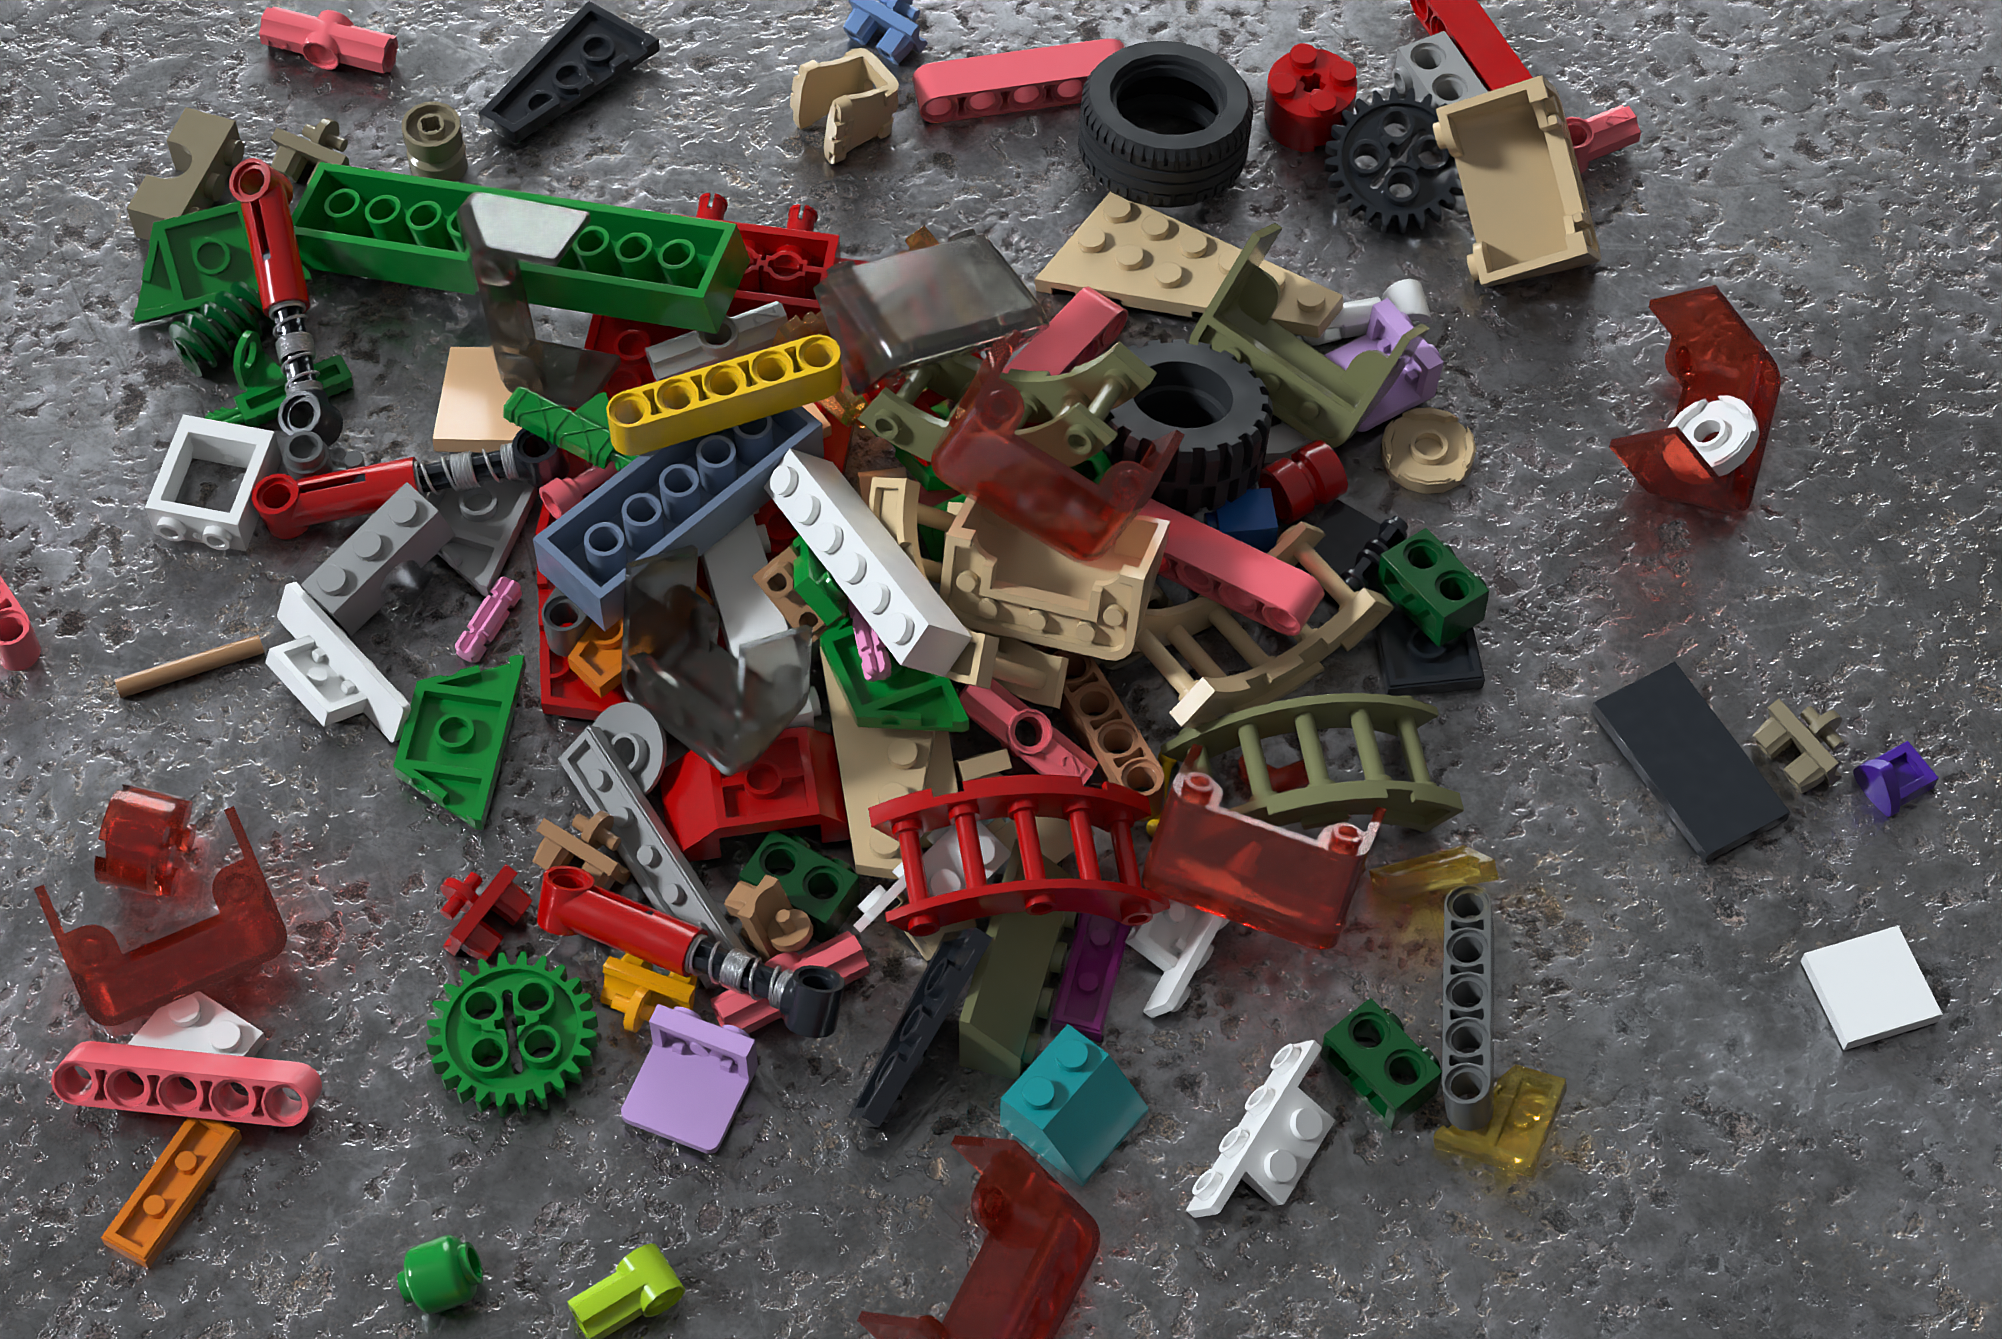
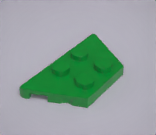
M240 201L153 222L148 257L145 261L141 278L142 285L139 300L134 311V319L137 325L199 310L201 304L205 301H211L215 304L216 294L220 291L230 293V286L235 281H242L259 294ZM302 265L306 283L311 282L310 272Z
M849 611L845 618L835 621L820 636L821 649L857 727L964 732L969 730L968 716L950 679L900 665L887 647L885 649L889 654L891 662V676L886 680L869 682L864 677L861 665L863 662L859 656L852 626L853 619L850 617Z
M524 655L508 657L509 664L480 671L479 665L460 669L457 673L450 676L438 675L417 681L410 704L411 711L405 722L393 765L398 778L478 830H484L526 669Z

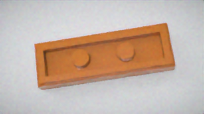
M188 1117L102 1235L101 1239L104 1245L149 1269L241 1141L240 1131L220 1120Z

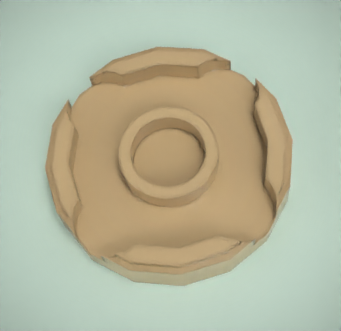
M1432 407L1410 409L1402 413L1401 418L1396 419L1394 422L1392 420L1386 426L1380 448L1382 465L1392 480L1408 490L1423 494L1444 493L1459 486L1471 472L1476 454L1472 432L1468 427L1465 429L1463 425L1458 423L1459 418L1448 411Z

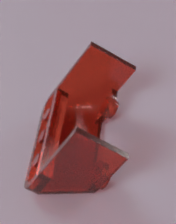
M1716 285L1651 299L1648 307L1672 336L1669 348L1665 354L1667 371L1671 376H1674L1682 387L1674 419L1681 411L1694 402L1706 398L1709 403L1719 400L1718 396L1729 395L1743 400L1751 409L1758 422L1759 437L1755 449L1745 462L1730 473L1720 477L1678 426L1611 439L1609 447L1637 479L1638 483L1652 495L1724 514L1745 511L1752 502L1780 391L1781 379L1778 366L1770 353ZM1719 432L1709 434L1703 439L1702 443L1713 440Z
M1014 329L995 341L933 450L931 457L933 471L948 486L1068 559L1077 563L1095 561L1107 553L1148 503L1185 434L1175 430L1153 440L1140 464L1133 461H1122L1111 466L1105 472L1099 485L1014 433L1024 415V401L1020 392L1014 386L999 378L1023 335Z
M1193 743L1172 783L1146 856L1141 875L1143 885L1148 890L1156 892L1162 897L1311 949L1326 950L1336 946L1366 878L1387 809L1376 807L1366 832L1349 823H1337L1324 827L1317 840L1220 807L1223 797L1222 789L1210 776L1196 772L1203 746Z
M234 806L225 809L223 815L242 860L222 868L213 880L212 894L220 913L122 954L114 935L100 925H84L66 932L47 886L43 884L34 888L84 1008L89 1017L96 1023L104 1026L120 1025L271 961L283 951L287 941L286 927Z
M955 1135L951 1145L981 1174L972 1193L970 1206L974 1222L987 1234V1237L943 1322L941 1323L931 1315L916 1314L911 1317L866 1311H861L857 1321L876 1339H1054L1098 1252L1100 1245L1098 1224L1016 1140Z

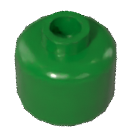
M444 1235L409 1249L404 1257V1271L398 1273L397 1281L400 1292L407 1303L415 1302L422 1312L435 1315L470 1302L477 1293V1285L483 1282L484 1275L480 1258L474 1246L470 1242L463 1243L458 1237L453 1235Z

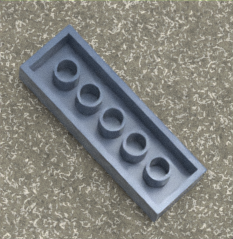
M801 406L641 454L533 538L539 571L598 626L606 631L772 498L764 489V486L789 448L822 459L824 457L822 423Z

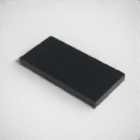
M1675 661L1593 702L1591 709L1593 715L1704 863L1787 821L1790 815L1789 809Z

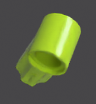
M650 1243L626 1255L617 1265L615 1273L568 1300L567 1303L586 1339H603L641 1315L653 1317L667 1311L683 1297L686 1289L659 1247L654 1243Z

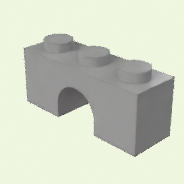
M406 482L319 566L301 586L324 612L352 636L386 603L380 594V589L384 579L392 569L408 560H413L422 568L456 534L441 513Z

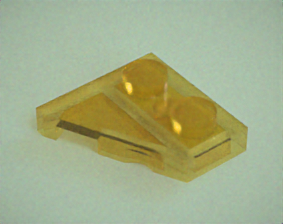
M1465 845L1369 870L1372 889L1387 898L1390 897L1391 901H1406L1420 896L1421 892L1499 879L1495 859Z
M1515 1064L1497 1079V1083L1494 1086V1112L1488 1124L1473 1131L1461 1130L1454 1125L1447 1129L1442 1125L1434 1134V1147L1532 1178L1567 1091L1566 1079Z

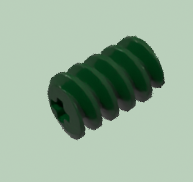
M235 281L230 286V293L220 291L216 294L215 304L211 301L203 302L200 306V314L195 311L188 312L184 317L185 324L178 321L173 322L169 326V334L173 346L184 365L193 374L202 377L198 362L202 360L213 369L217 366L213 352L217 350L226 358H230L232 351L228 343L229 341L233 340L238 344L240 337L246 330L257 332L259 337L263 335L259 324L261 320L272 328L276 326V323L264 315L260 295L257 291L242 281Z

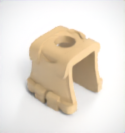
M857 48L848 51L840 59L821 63L812 60L799 66V75L793 78L791 89L793 93H791L790 107L793 110V120L801 130L811 126L814 122L828 114L824 154L829 163L835 164L845 160L847 152L873 137L878 136L882 139L891 134L894 120L892 114L896 113L898 109L899 83L872 52L865 48Z

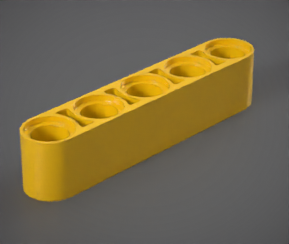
M811 335L620 392L611 398L606 408L611 443L615 450L623 455H641L827 399L835 395L842 385L840 347L829 336Z

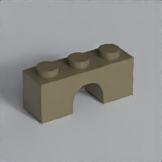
M188 107L184 109L166 140L175 169L184 173L174 178H159L146 174L127 207L136 237L150 240L153 222L209 209L214 201H218L221 198L227 177L233 167H236L242 161L244 155V143L240 139L235 120Z

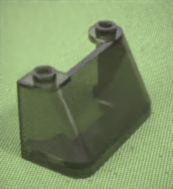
M975 229L956 233L949 237L946 243L857 266L854 260L840 262L826 270L828 277L813 288L831 337L840 347L841 363L854 397L876 391L879 388L877 383L885 377L886 379L897 377V380L906 378L917 369L985 351L986 355L994 353L995 357L1015 352L1050 326L1044 309L990 238L986 234L976 235Z

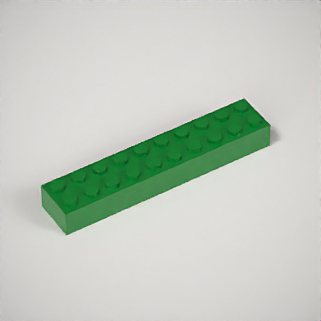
M320 162L292 214L301 263L309 269L715 334L720 329L750 262L742 236L735 223Z

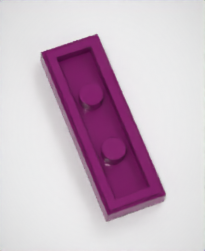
M1087 913L1080 914L1052 1015L1050 1030L1061 1032L1069 1024L1086 1038L1101 1042L1127 945L1125 941L1130 934L1132 926L1124 925L1102 916Z

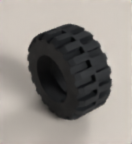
M1158 339L1147 341L1140 348L1136 345L1130 346L1128 349L1157 374L1152 382L1134 398L1110 410L1103 421L1117 433L1115 439L1102 449L1113 468L1114 481L1112 491L1114 492L1120 487L1128 488L1172 509L1183 510V514L1197 513L1199 508L1207 507L1209 511L1218 509L1225 505L1226 500L1232 503L1244 495L1246 490L1250 489L1257 482L1260 472L1264 467L1272 422V401L1262 380L1256 378V373L1245 362L1239 364L1235 355L1225 350L1221 353L1212 350V345L1202 342H1199L1198 345L1186 344L1185 339H1172L1171 343H1161ZM1162 423H1176L1190 426L1192 428H1179L1165 425Z

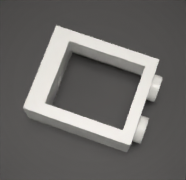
M183 414L145 506L154 534L170 541L188 540L204 543L217 550H227L230 548L246 551L260 517L253 505V489L263 478L276 474L282 460L275 432ZM192 458L247 468L230 513L175 503Z

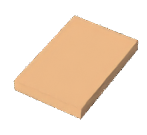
M450 347L433 434L434 451H471L482 453L484 448L487 453L500 450L501 444H511L522 427L515 426L514 423H510L503 418L504 404L517 387L520 386L540 395L545 365L544 348Z

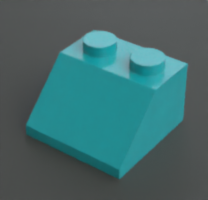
M1067 1024L1002 1096L1000 1125L1083 1187L1148 1113L1149 1107L1112 1057Z

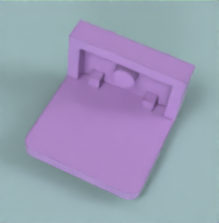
M1386 298L1373 305L1366 335L1324 356L1344 370L1348 368L1351 361L1358 354L1366 350H1379L1389 356L1402 335L1414 328L1412 321L1407 314L1400 312L1389 298ZM1424 339L1421 341L1392 388L1357 431L1365 432L1435 397L1444 362L1438 350L1432 344H1428Z
M657 1004L649 1020L653 1045L621 1108L622 1118L627 1124L706 1154L715 1153L720 1148L758 1068L755 1040L751 1039L748 1033L736 1026L726 1024L719 1027L703 1021L697 1013L688 1008L675 1007L671 1009Z

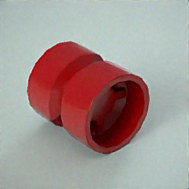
M1317 439L1292 453L1291 460L1283 457L1264 467L1258 479L1259 489L1271 488L1276 518L1283 524L1288 525L1311 513L1315 505L1328 504L1344 495L1348 490L1347 476L1338 456L1328 444Z

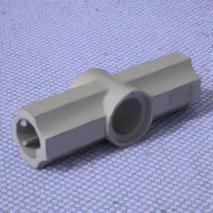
M775 301L734 317L725 315L717 334L695 330L645 349L657 382L793 341V333L782 304Z

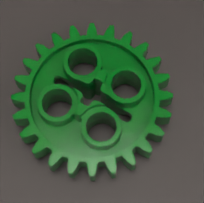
M526 952L520 953L516 964H509L505 954L499 953L497 967L490 968L487 962L481 958L478 960L480 973L475 976L461 969L459 973L463 985L459 988L446 983L443 987L449 1002L434 1001L432 1005L438 1018L427 1020L429 1034L434 1037L426 1040L429 1054L435 1056L431 1059L435 1074L444 1073L441 1077L444 1088L448 1091L458 1087L456 1092L459 1102L462 1104L476 1095L475 1102L478 1112L481 1113L488 1108L491 1102H496L501 1117L505 1116L509 1105L517 1103L522 1116L527 1115L528 1102L536 1100L544 1110L547 1109L548 1100L546 1094L554 1092L557 1096L565 1099L567 1093L564 1081L569 1080L573 1083L581 1084L583 1081L582 1075L577 1065L592 1066L593 1058L588 1048L598 1047L599 1044L597 1032L593 1031V1029L598 1027L596 1012L590 1011L593 1008L590 993L581 994L583 991L581 979L575 977L567 981L566 966L563 964L549 972L547 956L544 955L538 959L534 966L528 964ZM508 993L513 995V1008L518 1026L517 1038L523 1068L519 1074L513 1073L512 1054L508 1042L509 1031L503 1002L504 995ZM533 1001L547 1002L542 1009L536 1011L524 1009ZM484 1009L495 1011L493 1015L483 1020L472 1018L478 1011ZM541 1047L554 1049L550 1055L543 1058L530 1056L532 1052ZM488 1056H498L501 1058L497 1064L490 1067L478 1065L481 1060Z

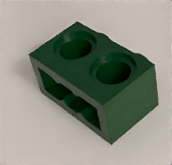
M1427 528L1382 553L1380 557L1377 585L1438 647H1441L1484 620L1490 591L1480 575L1471 572L1455 556L1452 548L1446 542L1439 541Z
M776 830L770 831L739 874V881H744L754 886H758L765 875L777 878L793 909L802 910L808 915L813 925V935L811 938L820 943L834 938L860 901L859 876L856 875L852 867L842 860L836 858L829 860L814 852L812 847L798 836L789 835L787 837ZM777 868L792 870L783 876L771 874ZM823 891L835 894L832 898L826 900L813 897L815 894Z
M1369 998L1324 1034L1320 1057L1390 1130L1437 1094L1442 1070L1436 1056L1426 1046H1418L1404 1032V1026L1396 1014L1387 1008L1382 1009L1372 998ZM1368 1037L1376 1041L1378 1046L1372 1048L1364 1047L1358 1044L1355 1039ZM1394 1074H1405L1412 1078L1415 1083L1402 1085L1395 1082L1391 1076Z

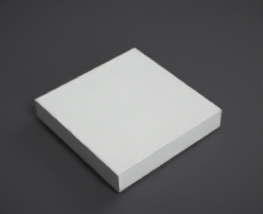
M1899 926L1804 953L1801 959V963L1843 1050L1937 1023L1943 1015Z

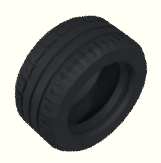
M1151 41L1122 48L1100 62L1090 73L1084 84L1078 146L1082 161L1099 183L1112 193L1130 202L1150 207L1176 208L1192 206L1207 201L1232 185L1243 171L1247 160L1252 129L1253 98L1246 82L1232 65L1220 56L1201 47L1182 42ZM1147 113L1173 114L1194 121L1203 127L1204 130L1185 135H1162L1140 129L1126 119Z

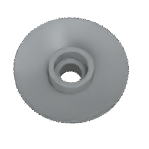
M630 702L612 705L598 716L592 726L601 728L646 796L656 786L664 770L667 755L664 730L655 714L643 705Z

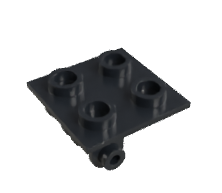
M1337 499L1315 526L1320 528L1326 536L1313 549L1354 592L1366 588L1383 594L1384 591L1377 585L1381 554L1407 539L1406 530L1408 525L1402 518L1397 516L1385 519L1380 524ZM1298 562V563L1294 566V567H1296V568H1298V569H1300V570H1302V571H1304V572L1310 574V573L1301 565L1300 562Z

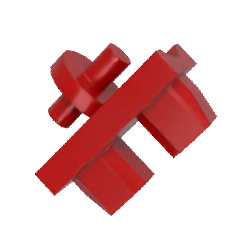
M505 864L480 897L475 891L483 880L474 872H470L463 882L451 877L443 882L440 890L448 901L442 907L440 913L445 918L453 920L460 910L466 912L442 946L446 951L455 956L462 949L468 955L478 960L481 958L484 961L488 960L504 937L483 922L487 914L492 910L514 926L533 901L513 882L518 872Z

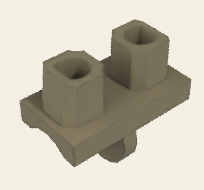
M324 118L316 127L310 124L304 126L302 135L311 139V141L276 127L271 137V140L278 147L271 167L287 177L290 182L297 183L306 164L315 167L307 184H309L320 162L349 166V158L333 150L336 149L344 152L348 141L339 137V124L332 119Z
M1777 699L1767 707L1770 718L1753 734L1754 741L1771 760L1789 745H1792L1798 751L1800 756L1783 770L1785 776L1801 794L1819 785L1822 781H1825L1831 787L1842 778L1841 774L1837 771L1839 763L1821 744L1824 741L1833 752L1844 744L1842 738L1835 732L1842 723L1843 718L1835 710H1830L1820 716L1812 706L1805 708L1800 716L1809 725L1806 728L1780 699Z

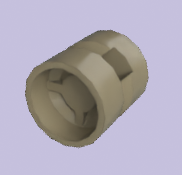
M438 101L415 105L406 112L402 119L401 128L404 143L407 147V158L412 175L457 182L463 177L468 168V158L465 143L462 139V126L459 115L451 106Z

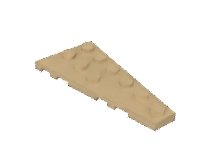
M1110 191L1034 279L1037 292L1052 294L1055 288L1073 291L1076 295L1084 287L1089 286L1105 297L1119 299L1122 306L1192 317L1194 312H1205L1242 249L1143 204L1130 202ZM1264 259L1259 267L1277 281L1281 291L1280 303L1270 319L1292 334L1319 338L1343 309V295Z
M818 638L856 874L899 880L892 872L902 862L899 841L871 827L868 808L897 797L925 790L936 731L857 727L821 649L820 638Z

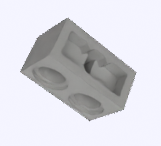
M1445 31L1398 48L1395 68L1392 71L1393 82L1398 92L1401 94L1405 93L1406 96L1410 88H1414L1415 101L1421 102L1430 93L1432 94L1431 108L1435 110L1444 103L1449 105L1488 92Z

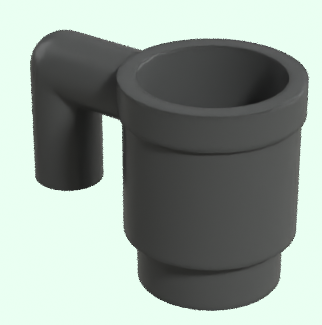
M311 431L294 433L287 439L284 446L283 461L287 475L291 476L294 480L365 466L363 455L359 451H350L344 456L345 467L334 466L327 445L319 435Z

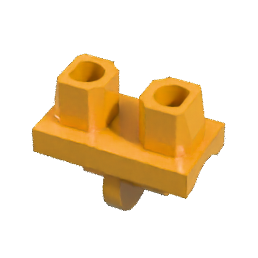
M627 953L621 960L609 956L604 963L602 971L604 973V985L600 995V1002L611 1006L612 1009L625 1013L623 1022L625 1030L634 1033L638 1032L644 1021L649 1022L657 1004L671 1009L685 1007L693 1011L698 976L692 975L686 978L671 971L668 976L654 972L653 964Z

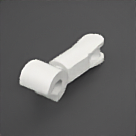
M1404 279L1392 284L1383 293L1382 300L1389 298L1400 312L1407 314L1410 320H1418L1423 324L1433 323L1424 291L1419 281ZM1374 297L1343 303V309L1319 338L1302 336L1304 341L1311 345H1321L1341 338L1366 335L1372 307L1380 302L1381 299Z

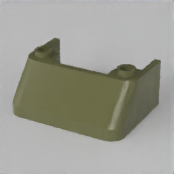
M1273 223L1252 233L1191 333L1189 344L1198 345L1199 342L1212 345V350L1220 353L1225 350L1235 355L1239 364L1244 362L1248 364L1256 373V378H1260L1266 386L1269 398L1272 401L1273 414L1311 441L1316 439L1322 440L1331 448L1338 447L1352 437L1392 388L1430 328L1421 323L1403 334L1389 356L1379 350H1366L1358 354L1346 370L1332 362L1270 319L1280 303L1281 291L1277 281L1259 266L1282 230L1281 226Z

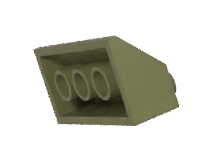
M1015 839L1002 883L1025 880L1018 839ZM1042 854L1047 879H1074L1073 876ZM1052 911L1048 914L1037 916L1029 915L1026 912H1016L991 916L986 934L993 937L975 968L959 1019V1066L1018 1080L1022 1075L1025 1063L1032 1064L1036 1060L1041 1041V1034L1034 1033L1039 1017L1047 1019L1049 1016L1055 989L1048 987L1052 972L1059 974L1062 972L1068 944L1061 942L1065 927L1075 928L1079 912Z

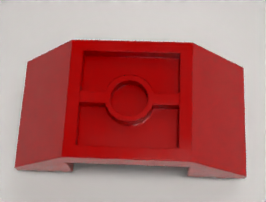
M806 726L705 740L664 768L660 777L666 829L688 862L721 858L719 838L819 824L822 843L851 839L834 736Z

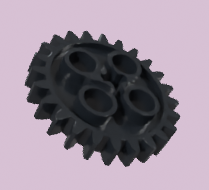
M1391 87L1389 99L1383 100L1377 91H1373L1371 105L1368 106L1360 98L1356 99L1355 110L1357 114L1355 115L1350 111L1343 110L1341 121L1344 126L1334 124L1332 126L1331 136L1337 141L1326 142L1325 153L1333 157L1325 159L1324 170L1334 172L1328 178V187H1342L1336 194L1337 204L1350 200L1348 216L1353 217L1360 211H1363L1365 213V227H1368L1377 218L1381 220V230L1385 233L1391 222H1397L1401 234L1405 233L1407 222L1412 220L1419 230H1423L1426 215H1429L1438 223L1442 216L1440 206L1452 211L1456 203L1453 195H1464L1455 158L1451 156L1447 148L1440 150L1437 144L1433 124L1439 122L1436 109L1431 108L1432 94L1430 93L1421 102L1415 101L1414 88H1410L1405 99H1399L1395 87ZM1393 123L1404 126L1407 133L1398 137L1392 136L1384 128ZM1419 132H1425L1426 136L1420 138L1415 144H1413L1409 148L1407 152L1406 163H1404L1403 161L1396 162V164L1387 173L1390 165V158H1393L1395 160L1399 159L1410 146L1412 139ZM1428 151L1434 152L1440 156L1442 161L1438 164L1429 165L1422 162L1419 155ZM1361 156H1370L1378 164L1371 169H1362L1357 166L1355 160ZM1387 173L1384 182L1377 189L1370 187L1371 184H1374ZM1395 184H1404L1411 189L1412 193L1407 197H1396L1389 191V188Z

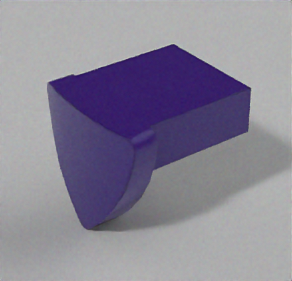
M1909 741L1902 743L1875 759L1862 763L1853 770V775L1860 788L1871 802L1888 817L1898 813L1902 805L1933 789L1939 779Z

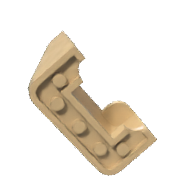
M1542 75L1436 108L1439 122L1433 124L1434 135L1440 150L1447 148L1451 156L1455 158L1476 243L1473 244V253L1467 255L1469 271L1474 281L1480 280L1482 286L1489 287L1582 267L1601 261L1600 248L1563 106L1556 88Z
M977 478L946 534L939 596L962 625L967 628L1104 660L1116 661L1129 655L1132 652L1142 626L1167 545L1171 521L1143 515L1130 517L1122 523L1117 534L1116 544L1022 523L1023 504L1019 494L1006 484Z

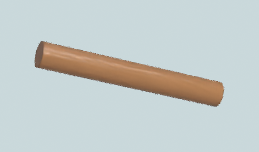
M258 634L114 680L119 696L123 698L265 652Z

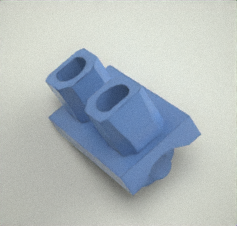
M848 0L853 10L843 26L847 36L861 45H866L876 29L885 33L877 44L876 49L880 55L890 62L898 65L909 54L911 49L921 54L928 44L925 39L919 36L920 27L914 23L920 15V10L912 6L913 0H878L879 2L876 0Z

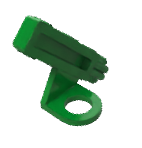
M247 330L238 341L233 362L239 389L246 392L233 397L236 404L235 408L221 407L220 410H214V413L208 412L205 419L238 425L244 422L248 427H259L263 423L266 424L270 420L278 418L281 403L286 398L285 385L288 379L282 374L281 367L263 351L259 334ZM250 344L249 355L246 363L244 364L245 352L248 345ZM341 355L331 356L326 360L323 359L321 362L313 364L315 371L320 372L316 379L323 384V390L327 393L328 397L337 395L341 391H347V389L353 386L352 374Z
M521 386L517 387L504 404L503 418L510 423H514L515 426H520L543 438L545 441H549L551 444H555L559 448H563L604 470L612 461L615 463L617 471H620L640 456L623 455L613 447L606 410L609 402L606 392L598 393L575 412H572L570 409L567 410L564 406L557 405L536 392Z

